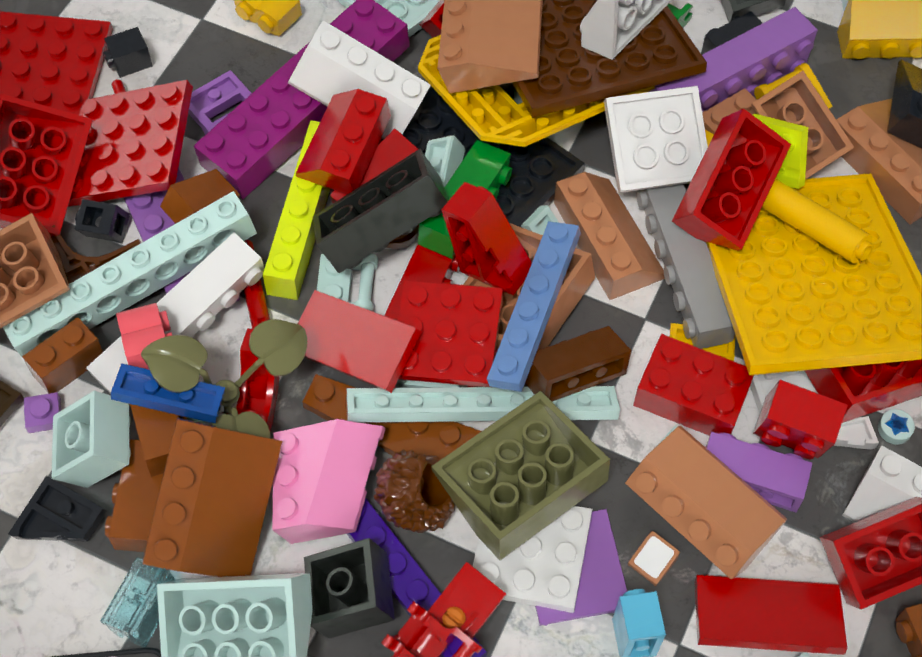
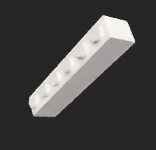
M235 232L157 302L159 312L166 310L171 330L166 331L165 334L172 332V335L193 337L199 330H206L214 322L215 315L224 307H231L239 298V293L247 285H254L262 277L263 270L265 269L262 258ZM121 336L86 367L90 374L110 394L121 363L128 365Z

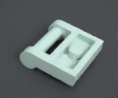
M371 253L363 258L362 262L355 268L346 269L338 273L325 255L321 254L317 291L349 302L352 270H361L358 301L349 303L373 312L374 304L371 302L373 273L377 268L378 257Z

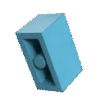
M644 589L627 591L624 593V596L619 597L612 618L619 657H656L666 636L657 591L648 593Z

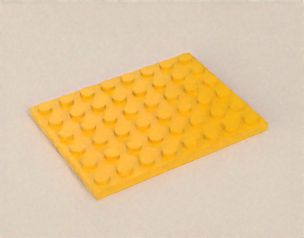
M871 173L805 179V185L801 188H792L872 235L874 247L870 256L864 261L860 260L857 263L848 261L761 208L742 250L738 251L706 242L711 255L715 276L749 375L922 359V275Z

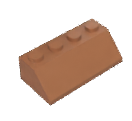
M582 172L556 182L554 204L566 224L579 225L581 235L577 244L580 250L591 253L595 276L609 300L665 279L662 266L609 179Z
M678 426L642 460L625 482L626 485L731 580L747 569L788 520L682 426Z

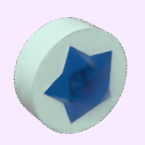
M899 409L885 412L878 423L880 436L886 442L895 445L907 442L915 429L912 417Z

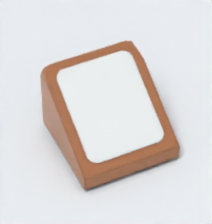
M651 531L630 559L628 565L653 585L657 586L677 561L680 551L657 533Z

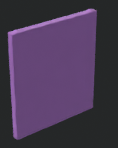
M607 509L592 512L574 613L535 606L539 626L614 613L619 597L624 596V593L627 592Z

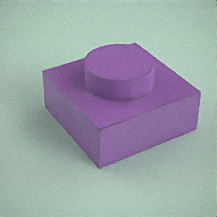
M58 392L24 398L25 428L28 433L53 430V415L61 411V398Z

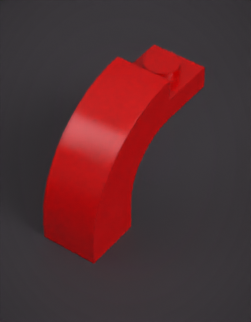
M247 328L240 348L241 376L259 359L251 352L249 347L250 336L254 330ZM264 363L241 385L236 409L238 415L247 411L258 414L265 420L271 432L280 376L271 375L265 368Z

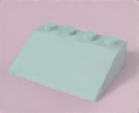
M310 573L184 578L157 584L161 657H307L313 611Z

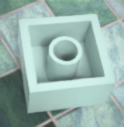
M94 390L53 415L52 479L88 488L129 465L131 455L129 448V427L131 423L129 404L111 400V395Z

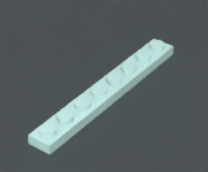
M593 386L553 401L570 420H618L620 407L614 386ZM496 387L394 388L392 393L380 388H347V420L359 423L497 421L534 396V394L528 387H523L522 392Z

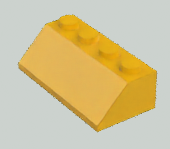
M848 0L837 30L842 59L922 57V0Z

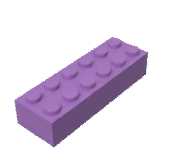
M793 7L704 53L702 56L707 62L706 72L655 85V89L649 92L698 86L702 113L744 88L755 97V87L763 83L769 84L793 72L796 66L807 63L809 54L814 47L813 43L818 30L796 7Z

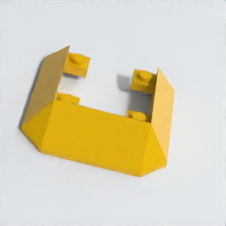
M441 35L428 40L418 65V72L481 141L526 147L605 111L603 99L532 118L523 102L517 104L499 85L449 93L437 69ZM655 86L617 96L646 93L655 89Z

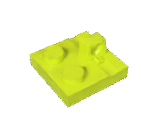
M755 113L752 114L791 144L776 179L792 188L799 189L804 186L809 127Z

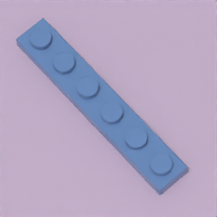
M548 221L487 376L490 387L522 392L581 235L579 225Z

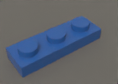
M122 363L111 390V400L216 424L225 395V387L198 381L193 389L187 392L173 393L162 388L155 381L150 370Z

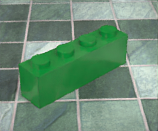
M477 140L444 187L448 201L464 182L476 187L486 188L497 199L499 187L501 184L506 185L512 174V168L509 167L511 153ZM443 213L419 224L418 245L453 259L455 252Z

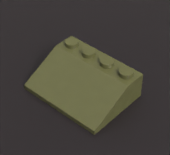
M539 391L435 463L431 468L477 537L500 561L608 482L610 459L549 398Z

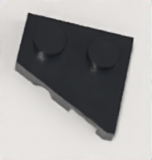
M46 476L8 534L21 540L88 542L107 511Z

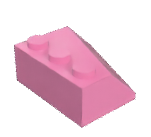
M335 419L274 432L273 439L282 441L273 479L272 530L290 544L356 532L367 495L365 486L370 470H374L377 460L375 456L378 441L383 439L385 428L378 425Z

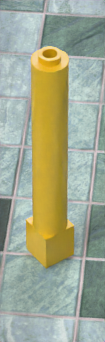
M705 130L707 145L709 146L714 134ZM775 178L762 206L763 209L852 263H857L860 260L864 261L870 256L874 247L872 235Z

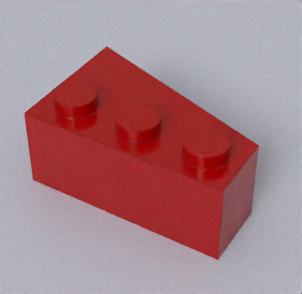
M464 182L441 209L460 272L495 288H503L504 292L514 296L526 280L532 262L493 194L484 187H476Z

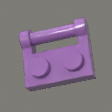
M229 70L192 92L188 113L206 135L228 114L214 122L210 118L239 101L243 102L252 93Z

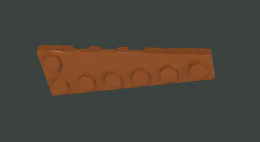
M315 374L302 401L303 408L327 421L335 419L348 421L347 388L355 387ZM454 421L365 422V424L378 425L385 428L383 439L378 441V446L384 448L385 452L392 456L402 450H413L416 455L437 456L441 460L482 432Z

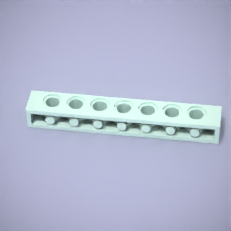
M233 191L69 284V291L3 328L14 349L22 357L77 317L88 329H91L116 315V313L123 311L191 272L233 232L243 241L254 236L257 232L249 214Z

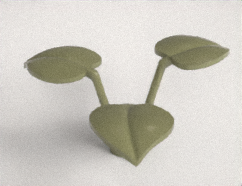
M278 319L260 323L251 333L249 347L251 352L259 359L236 382L220 380L215 384L225 387V395L219 413H225L226 415L218 416L216 424L212 423L213 426L270 438L269 427L264 419L250 411L238 415L237 409L233 408V406L239 399V388L263 363L271 375L279 377L293 372L302 362L307 349L305 329L299 324ZM184 335L167 336L152 342L141 353V357L146 362L155 381L167 391L173 393L187 392L197 385L199 375L202 376L205 383L212 384L208 372L202 369L208 358L207 350L199 341L192 337Z

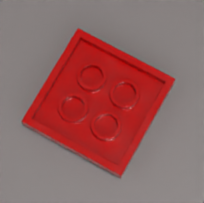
M404 280L398 321L417 328L421 331V334L399 379L490 387L487 376L496 356L504 294L503 288Z

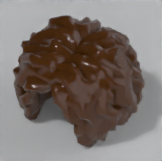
M402 450L397 452L392 458H388L383 463V468H380L379 472H377L378 487L375 489L374 500L380 504L383 515H385L389 522H393L395 527H401L402 529L417 533H423L427 530L435 531L438 528L443 529L451 513H454L455 503L431 468V466L440 461L439 457L423 454L416 455L413 450Z

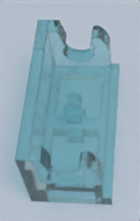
M136 557L100 622L120 638H123L125 635L136 645L145 648L159 624L157 584L176 580V578L168 569L144 565L143 559Z

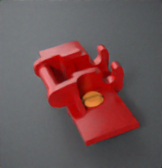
M466 562L428 611L413 601L407 609L411 617L397 635L387 634L381 643L395 653L392 657H440L453 639L458 637L463 643L452 657H471L474 652L479 653L483 648L473 639L507 594Z

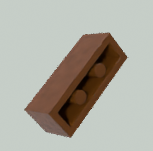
M610 326L589 331L578 337L537 350L525 384L534 395L541 391L553 402L625 375L631 349Z

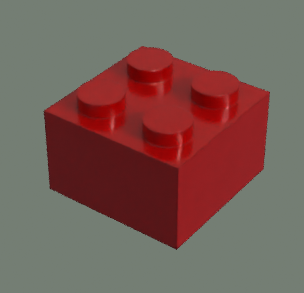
M779 380L765 397L753 434L760 436L761 441L774 447L784 445L794 449V454L802 458H819L836 443L848 405Z

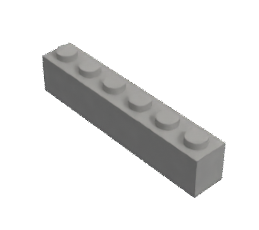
M684 184L638 190L636 192L639 208L645 211V224L648 233H653L656 256L658 259H662L664 263L665 281L667 285H672L675 309L681 311L683 315V330L686 338H691L693 346L700 349L732 342L735 332L715 276L706 241L694 238L672 222L686 193Z

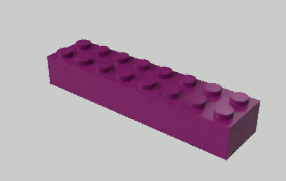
M356 0L330 23V25L392 62L410 46L407 24L374 0ZM308 44L193 146L200 165L207 171L217 169L240 194L239 197L241 199L246 198L303 145L310 120L320 122L327 109L326 105L288 84Z

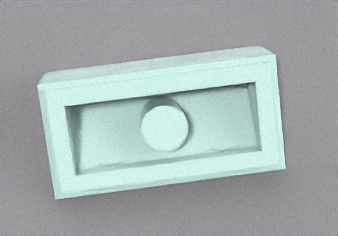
M455 135L429 140L425 156L440 176L443 187L446 186L464 157L465 148Z

